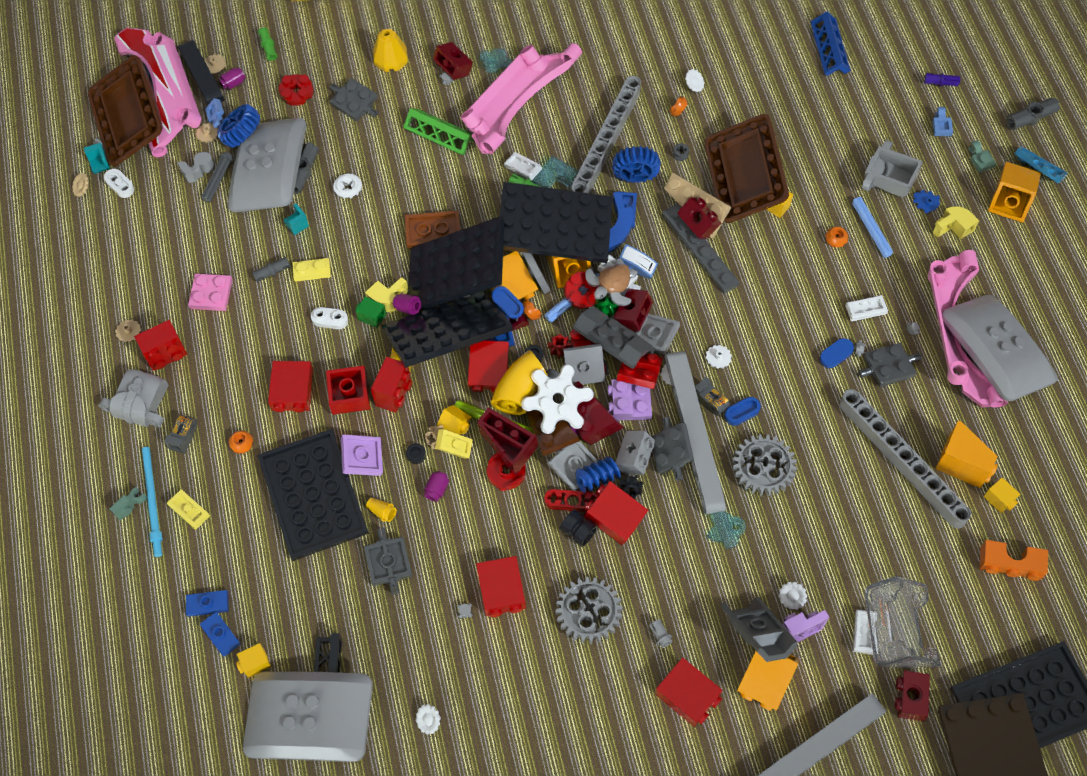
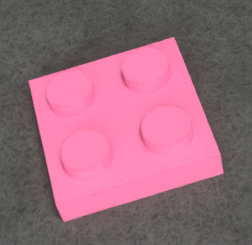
M195 274L188 304L189 308L226 311L233 280L232 277L228 275Z

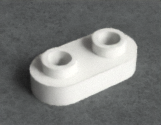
M110 169L105 173L104 179L107 185L118 196L127 198L134 193L132 182L120 170Z
M318 307L311 313L312 322L317 327L343 329L348 324L347 314L343 310Z

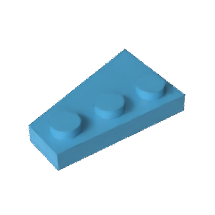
M1022 146L1015 152L1019 161L1030 164L1035 170L1043 173L1056 183L1063 181L1068 172Z

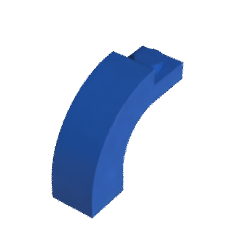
M620 191L614 192L612 195L617 222L610 229L609 253L618 249L626 241L633 222L632 206L627 207L626 199L624 196L621 197Z

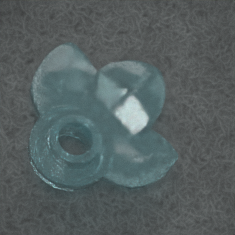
M496 48L492 52L482 51L480 54V60L484 62L486 70L491 73L497 72L500 67H508L513 61L510 58H506V51L502 48Z
M727 512L712 513L710 518L715 526L709 531L707 537L714 542L723 541L726 549L735 547L739 543L740 536L746 530L744 520L739 517H731ZM737 525L739 529L734 530L732 526Z

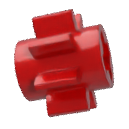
M561 334L555 337L551 336V342L548 343V349H551V356L556 355L560 358L564 356L563 349L571 348V343H568V336L564 337Z

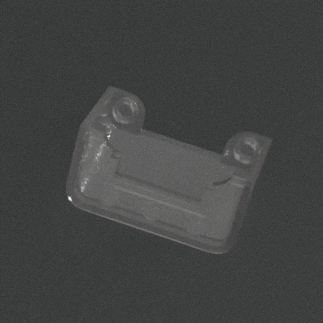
M894 576L869 585L865 590L864 597L873 656L876 664L882 667L935 668L941 666L938 651L932 647L923 648L917 608L925 606L928 602L927 584Z

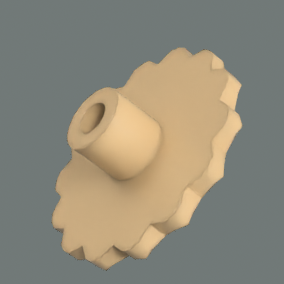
M213 54L205 58L211 73L216 74L224 70L226 60L223 56Z
M207 123L199 126L195 135L200 142L208 143L217 139L219 129L218 127L215 128L213 124Z
M79 173L73 181L72 192L77 197L83 196L89 187L87 174Z
M132 319L125 320L117 326L115 330L116 337L124 343L136 340L134 336L142 331L141 325Z

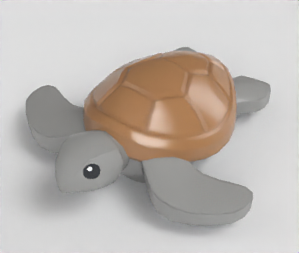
M617 259L615 265L602 270L599 277L591 269L586 270L587 283L590 286L598 287L594 292L595 299H602L607 293H610L611 300L615 305L627 306L631 303V299L622 296L620 292L626 290L630 278L636 277L638 271L634 269L629 270V267L624 265L622 259Z

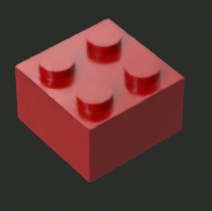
M170 319L134 336L152 371L162 369L167 364L178 361L188 355Z
M386 357L371 387L375 406L397 413L399 407L403 406L405 402L404 396L407 391H410L413 383L409 368H405L401 361Z
M364 365L326 371L328 399L332 415L371 410L368 379Z

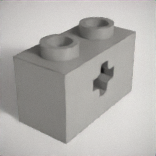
M646 431L625 432L615 462L619 470L625 475H644L655 442Z

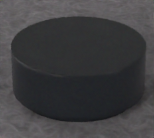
M531 345L526 348L525 352L531 350L539 362H542L543 350L541 347Z
M412 444L407 448L406 456L410 463L420 464L426 458V451L422 445Z

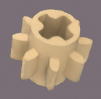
M443 425L429 427L430 432L425 433L426 443L432 446V449H435L438 431L443 429Z

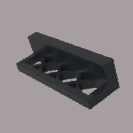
M331 633V637H317L314 672H319L320 666L327 661L329 663L328 672L340 673L342 637L340 633ZM321 643H330V653L326 656L321 652Z

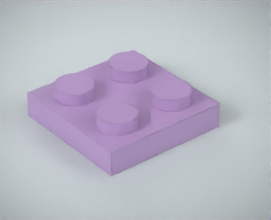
M342 435L343 474L381 476L383 473L381 437Z

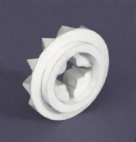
M343 174L335 180L333 188L338 197L341 196L344 199L350 197L352 199L353 196L358 195L359 191L362 190V183L359 177L354 174ZM346 185H347V186H350V185H351V189H349V188H346V189H345V186H346Z

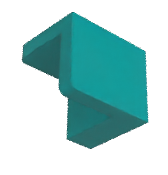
M101 143L84 147L93 174L110 169Z
M297 203L293 205L295 213L283 220L293 235L309 227L306 214Z

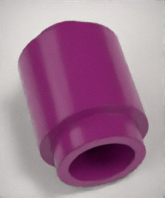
M239 67L232 68L220 75L219 83L223 89L230 91L243 83L246 77Z
M401 293L394 297L393 306L397 311L415 315L421 308V301L417 296Z
M440 471L431 473L424 488V497L434 502H438L439 498L443 497L450 482L445 473Z

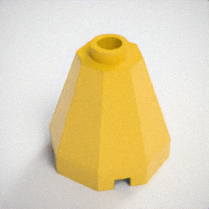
M383 29L378 34L373 48L374 65L384 72H390L389 69L399 71L408 62L407 48L393 30Z

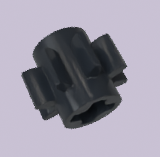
M627 474L625 480L620 479L619 488L633 499H635L637 494L642 495L643 481H638L637 475L634 477Z

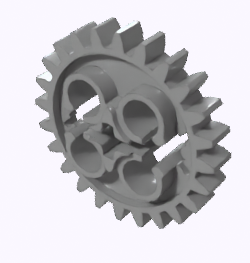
M759 434L757 440L754 436H751L750 442L745 439L743 445L739 444V451L735 450V457L732 460V463L735 465H733L732 470L737 472L734 477L740 478L739 485L746 484L745 490L751 487L752 494L758 490L760 496H762L763 492L770 496L771 491H774L777 495L779 488L785 491L786 485L790 486L791 480L795 478L794 473L797 467L794 465H796L797 459H792L795 453H788L790 446L783 447L784 440L778 443L776 436L773 440H770L769 434H767L766 439H763L761 434ZM756 452L760 455L759 457H755L753 463V470L758 473L757 475H753L749 472L751 467L750 463H747L746 466L742 467L745 464L744 457L746 458L747 462H751V453ZM772 455H776L779 457L780 460L778 463V467H781L783 464L787 463L784 467L785 473L783 472L782 468L778 469L777 478H773L769 475L770 473H774V470L776 468V460L771 457Z
M586 577L585 582L578 578L577 585L571 581V588L564 587L565 594L559 593V598L562 601H556V606L560 607L556 609V614L561 616L557 617V622H563L561 630L567 628L566 636L574 634V641L581 637L582 644L585 642V639H589V643L592 644L593 638H596L600 643L601 636L608 639V631L614 634L615 629L613 626L619 627L620 622L618 620L622 619V614L618 612L623 610V606L618 605L621 603V598H615L617 590L611 592V584L607 587L604 586L605 580H602L599 584L597 583V577L593 579V582H590L588 577ZM583 588L585 604L580 600V609L573 611L569 607L572 604H577L576 595ZM589 593H594L597 595V598L590 600L586 596ZM586 606L589 610L593 608V616L590 611L585 612ZM600 610H607L609 614L601 617V624L604 626H600L596 633V624L593 620L594 618L596 620L599 619L598 612ZM587 620L592 625L585 628L581 625V622Z

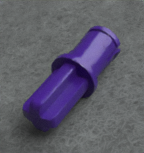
M926 73L924 84L940 85V87L942 85L959 86L960 76L944 75V73Z

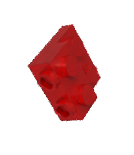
M645 354L633 369L622 362L617 375V381L654 389L661 371L663 358L658 357L656 354Z

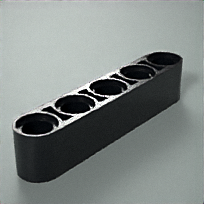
M194 40L179 45L178 49L207 105L214 98L224 102L225 99Z

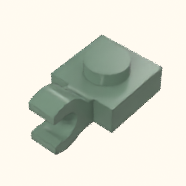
M978 140L971 142L972 146L968 149L973 156L970 160L977 171L982 173L994 168L997 163L989 151H982L981 143Z
M137 487L133 488L127 497L123 495L109 508L120 521L130 515L132 509L135 508L134 504L143 503L147 499L145 494L136 497L140 492Z

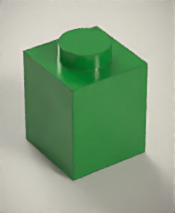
M364 297L355 309L359 321L377 329L386 316L385 305L367 297Z

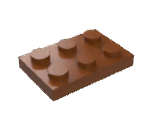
M459 210L405 215L407 249L460 231Z

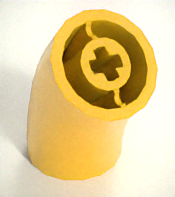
M531 350L521 355L500 379L491 400V405L498 411L512 415H521L527 412L521 406L522 400L527 396H534L538 391L536 383L531 379L532 372L536 369H541L547 375Z

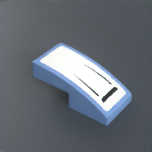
M627 244L619 257L625 265L638 271L639 275L648 279L652 278L658 265L651 257Z

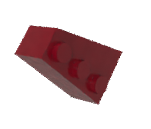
M579 381L573 383L576 388L586 387ZM595 396L588 402L579 403L577 407L578 413L584 419L583 426L578 430L582 439L590 445L625 428Z
M489 407L477 421L481 435L516 476L538 448L537 436Z

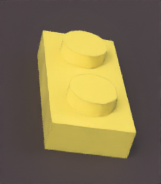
M329 258L293 262L294 281L331 277Z
M439 429L435 449L469 459L473 440L445 429Z
M182 489L167 502V505L195 530L210 517L209 513Z

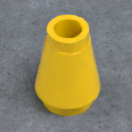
M370 498L366 504V508L383 522L392 521L397 512L393 504Z

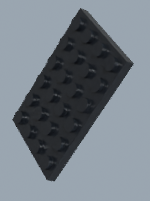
M503 182L499 215L504 219L503 250L607 263L613 196Z
M499 216L411 247L407 294L419 297L421 301L419 311L502 285L504 219Z
M480 291L450 303H443L438 307L425 309L415 315H408L403 319L390 321L381 326L384 335L405 368L513 331L511 322L486 291Z
M332 429L257 455L292 561L369 534L349 475L343 474L342 455Z
M1065 641L950 688L957 703L1023 693L1040 749L1087 729V680Z

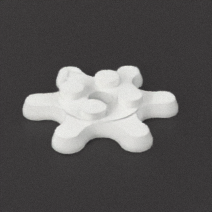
M563 365L559 375L555 378L548 377L541 369H536L531 374V379L536 383L538 392L534 396L525 397L521 402V406L526 411L539 410L542 413L543 421L540 428L546 434L552 433L556 423L560 420H566L574 429H579L584 424V419L578 413L577 407L581 402L590 401L594 396V392L589 387L576 388L573 385L572 377L575 370L571 365ZM556 393H560L563 396V402L560 404L553 401V395Z

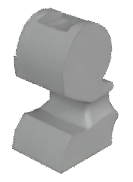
M200 152L194 155V166L192 167L188 166L184 161L177 162L181 173L188 183L197 182L198 178L203 177V173L211 172L214 169L212 157L207 152Z

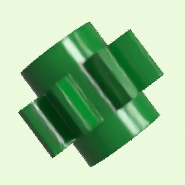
M608 294L602 299H596V304H594L595 308L608 317L614 315L617 311L616 307H618V305L612 302L611 296L609 297Z

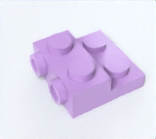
M612 379L611 385H608V396H612V402H609L611 414L618 421L652 420L650 388Z
M825 610L820 613L815 611L807 617L803 613L798 615L793 613L784 619L782 625L797 642H800L823 630L829 616Z

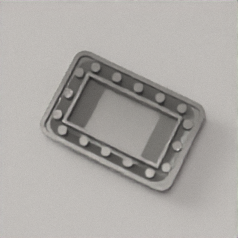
M297 117L259 123L253 134L238 146L228 196V208L231 212L284 207L291 203L306 130V121L303 118Z
M984 295L942 312L944 323L1003 399L1014 401L1053 385L1057 381L1058 376L1039 346L1015 316L995 296Z
M258 673L252 682L243 742L244 754L253 759L357 762L361 760L366 750L373 689L372 679L366 674Z

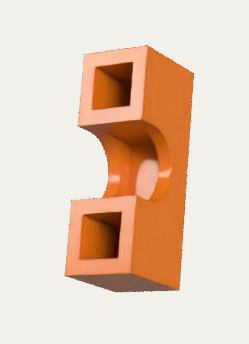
M985 540L980 547L979 569L986 570L987 573H1004L1009 577L1022 576L1032 581L1042 580L1048 573V550L1027 547L1021 553V560H1014L1007 554V543Z

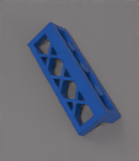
M826 11L810 21L824 73L828 76L839 69L846 74L851 69L837 20ZM824 21L821 29H818L817 24ZM825 33V34H827L828 36H827L825 42H822V41H821V38H822L823 34ZM827 46L831 47L829 54L825 55L824 52ZM835 60V65L828 68L830 61Z

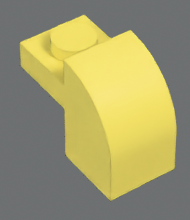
M950 207L945 210L943 217L935 223L936 226L933 234L938 238L947 231L952 230L962 239L975 231L979 220L965 208Z
M401 277L389 289L377 281L365 292L367 298L384 304L386 312H393L396 310L393 306L394 297L397 294H407L408 292L407 281Z

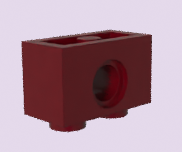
M453 42L436 46L433 61L453 80L469 76L473 61Z
M690 197L677 214L699 239H708L721 225V222L718 219V215L706 206L707 203L704 199Z
M628 288L624 297L630 298L631 303L627 306H619L615 312L614 319L629 330L640 332L653 304V300L648 291Z
M904 670L899 677L897 676L896 689L899 690V696L895 699V710L898 711V718L924 721L928 717L930 674ZM907 692H913L916 700L910 699Z

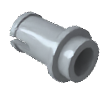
M660 619L653 621L649 625L658 640V645L663 648L672 643L671 634L668 635Z

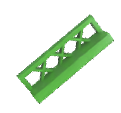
M418 108L409 109L403 128L465 155L469 142L474 141L471 136L473 133ZM412 117L418 120L419 126L416 128L409 126ZM431 125L434 133L427 134L424 127ZM443 131L447 132L449 140L445 142L441 140L439 135ZM460 138L464 140L461 149L456 147L455 139Z

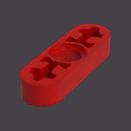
M551 489L545 493L544 502L546 507L553 510L572 511L576 509L578 512H587L584 508L591 499L596 500L598 495L594 492L583 493L582 491ZM552 496H556L557 500H555V503H551L550 499ZM562 496H565L564 504H562ZM570 497H576L579 502L576 505H570L567 500ZM582 498H585L584 506H582Z

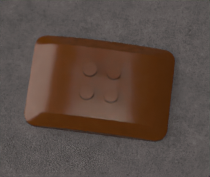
M136 55L131 56L90 87L88 98L108 164L112 166L121 164L161 134L163 126L159 108L140 57Z
M760 114L706 138L705 150L715 196L731 206L723 222L731 223L779 205L788 199L789 189L769 115Z

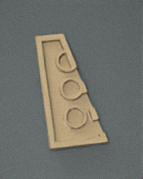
M672 173L664 187L681 207L690 197L704 199L707 203L706 206L718 215L721 225L731 209V206L675 173ZM720 226L711 234L710 238L714 239Z

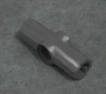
M1051 97L1039 103L1031 102L1027 108L1007 116L1008 127L1016 130L1026 125L1037 124L1040 119L1060 110L1059 101Z
M307 142V144L303 145L294 194L302 192L306 180L312 175L311 168L319 152V148L313 143Z

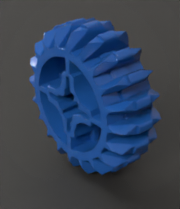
M249 104L238 106L221 123L217 132L218 138L229 148L239 146L257 129L256 126L259 125L260 114Z
M633 145L632 148L626 147V150L621 149L620 152L616 153L612 161L615 177L619 178L620 181L625 180L626 183H640L652 180L653 177H657V173L660 170L659 156L653 149H648V146L643 148L641 145L639 147Z

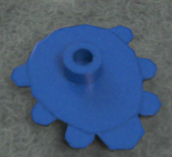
M921 190L920 193H914L913 197L915 199L913 203H918L917 208H922L925 213L934 211L939 207L940 196L933 195L932 191L925 193L924 190Z

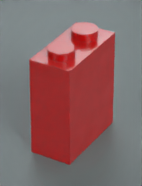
M481 341L470 345L469 389H472L473 392L491 390L494 393L500 379L509 366V342Z
M311 361L272 362L268 404L271 410L275 412L294 411L298 413L310 411L314 372Z
M610 481L606 486L602 484L596 492L598 495L596 500L593 501L591 499L584 509L587 512L584 517L597 525L600 530L620 545H623L649 510Z
M516 556L476 563L486 616L498 617L505 612L519 613L522 609H526Z
M682 657L656 688L655 695L695 728L698 723L702 725L709 717L707 712L711 707L715 709L723 699L720 697L723 690Z

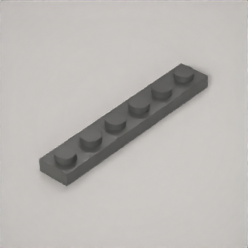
M676 204L663 211L662 217L721 292L725 294L738 287L740 282L706 239H699L677 214L681 209L679 205Z

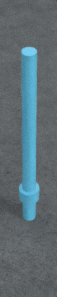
M149 447L142 448L151 525L150 542L153 543L154 556L160 557L162 556L161 542L163 538L162 532L159 530L151 453Z

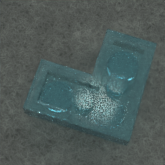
M551 156L542 167V170L532 180V183L540 187L550 188L558 180L571 188L579 170Z

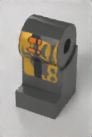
M707 377L695 386L698 401L714 415L719 416L730 406L729 400L711 384Z
M182 414L178 416L171 434H167L164 440L168 449L183 454L186 453L197 427V419Z

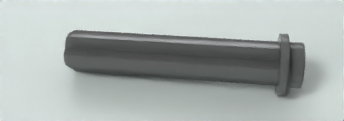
M223 152L219 156L220 160L201 196V199L205 202L212 201L229 164L233 162V156L228 152Z

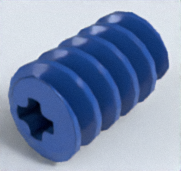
M610 457L598 460L597 463H591L590 466H584L583 469L579 468L575 473L577 485L583 493H586L585 487L592 491V484L599 488V481L606 485V478L611 482L614 481V476L617 479L621 478L617 464Z

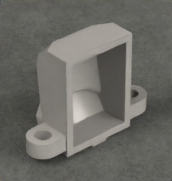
M886 140L882 147H878L874 156L872 155L869 161L862 189L870 191L871 187H879L894 195L904 197L910 192L921 170L923 161L891 150L893 142Z
M130 369L124 374L115 396L111 400L102 398L98 406L110 412L113 417L125 420L126 423L138 424L147 428L149 425L161 427L164 418L155 412L169 385L161 377Z

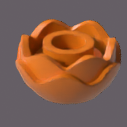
M680 96L677 99L675 105L669 110L671 115L679 116L688 105L686 98Z
M832 227L825 235L826 241L831 247H843L848 242V233L842 227Z
M528 299L522 303L524 306L523 312L531 320H537L541 317L542 313H540V310L536 309Z
M236 431L229 438V447L237 454L245 453L251 449L254 441L253 437L247 431Z

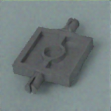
M350 78L341 88L335 83L330 85V90L336 92V95L329 101L331 106L356 122L366 113L377 117L376 115H378L379 111L372 108L373 103L378 99L377 93L353 78Z
M901 343L866 352L864 358L868 368L858 370L860 378L872 375L879 387L915 377L916 371L912 363L921 361L922 358L920 353L909 356L905 353Z
M670 417L662 418L664 430L652 436L655 440L653 453L657 472L664 474L668 471H673L675 481L683 480L681 468L686 463L694 460L688 430L684 423H679L672 427Z
M381 528V530L377 529L379 541L372 545L364 546L372 586L389 584L391 595H395V592L396 594L399 593L397 582L401 579L412 577V571L404 537L387 539L385 528Z

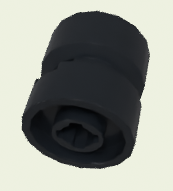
M574 509L563 520L559 530L568 537L573 536L574 542L583 547L594 536L598 526L589 520L584 521V515Z

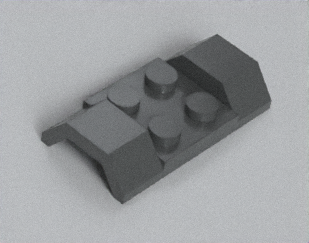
M594 306L581 313L573 326L575 331L593 343L601 344L602 349L632 369L647 352L653 354L655 351L653 345L618 321L609 318Z
M759 597L755 598L747 608L731 610L726 603H721V608L729 616L733 627L745 642L751 644L766 662L786 659L797 647L798 642Z

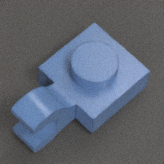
M214 98L205 108L209 122L213 123V126L217 128L219 125L221 126L225 119L222 118L224 110L220 100Z
M938 107V112L935 113V118L932 121L934 136H952V119L946 118L945 107Z

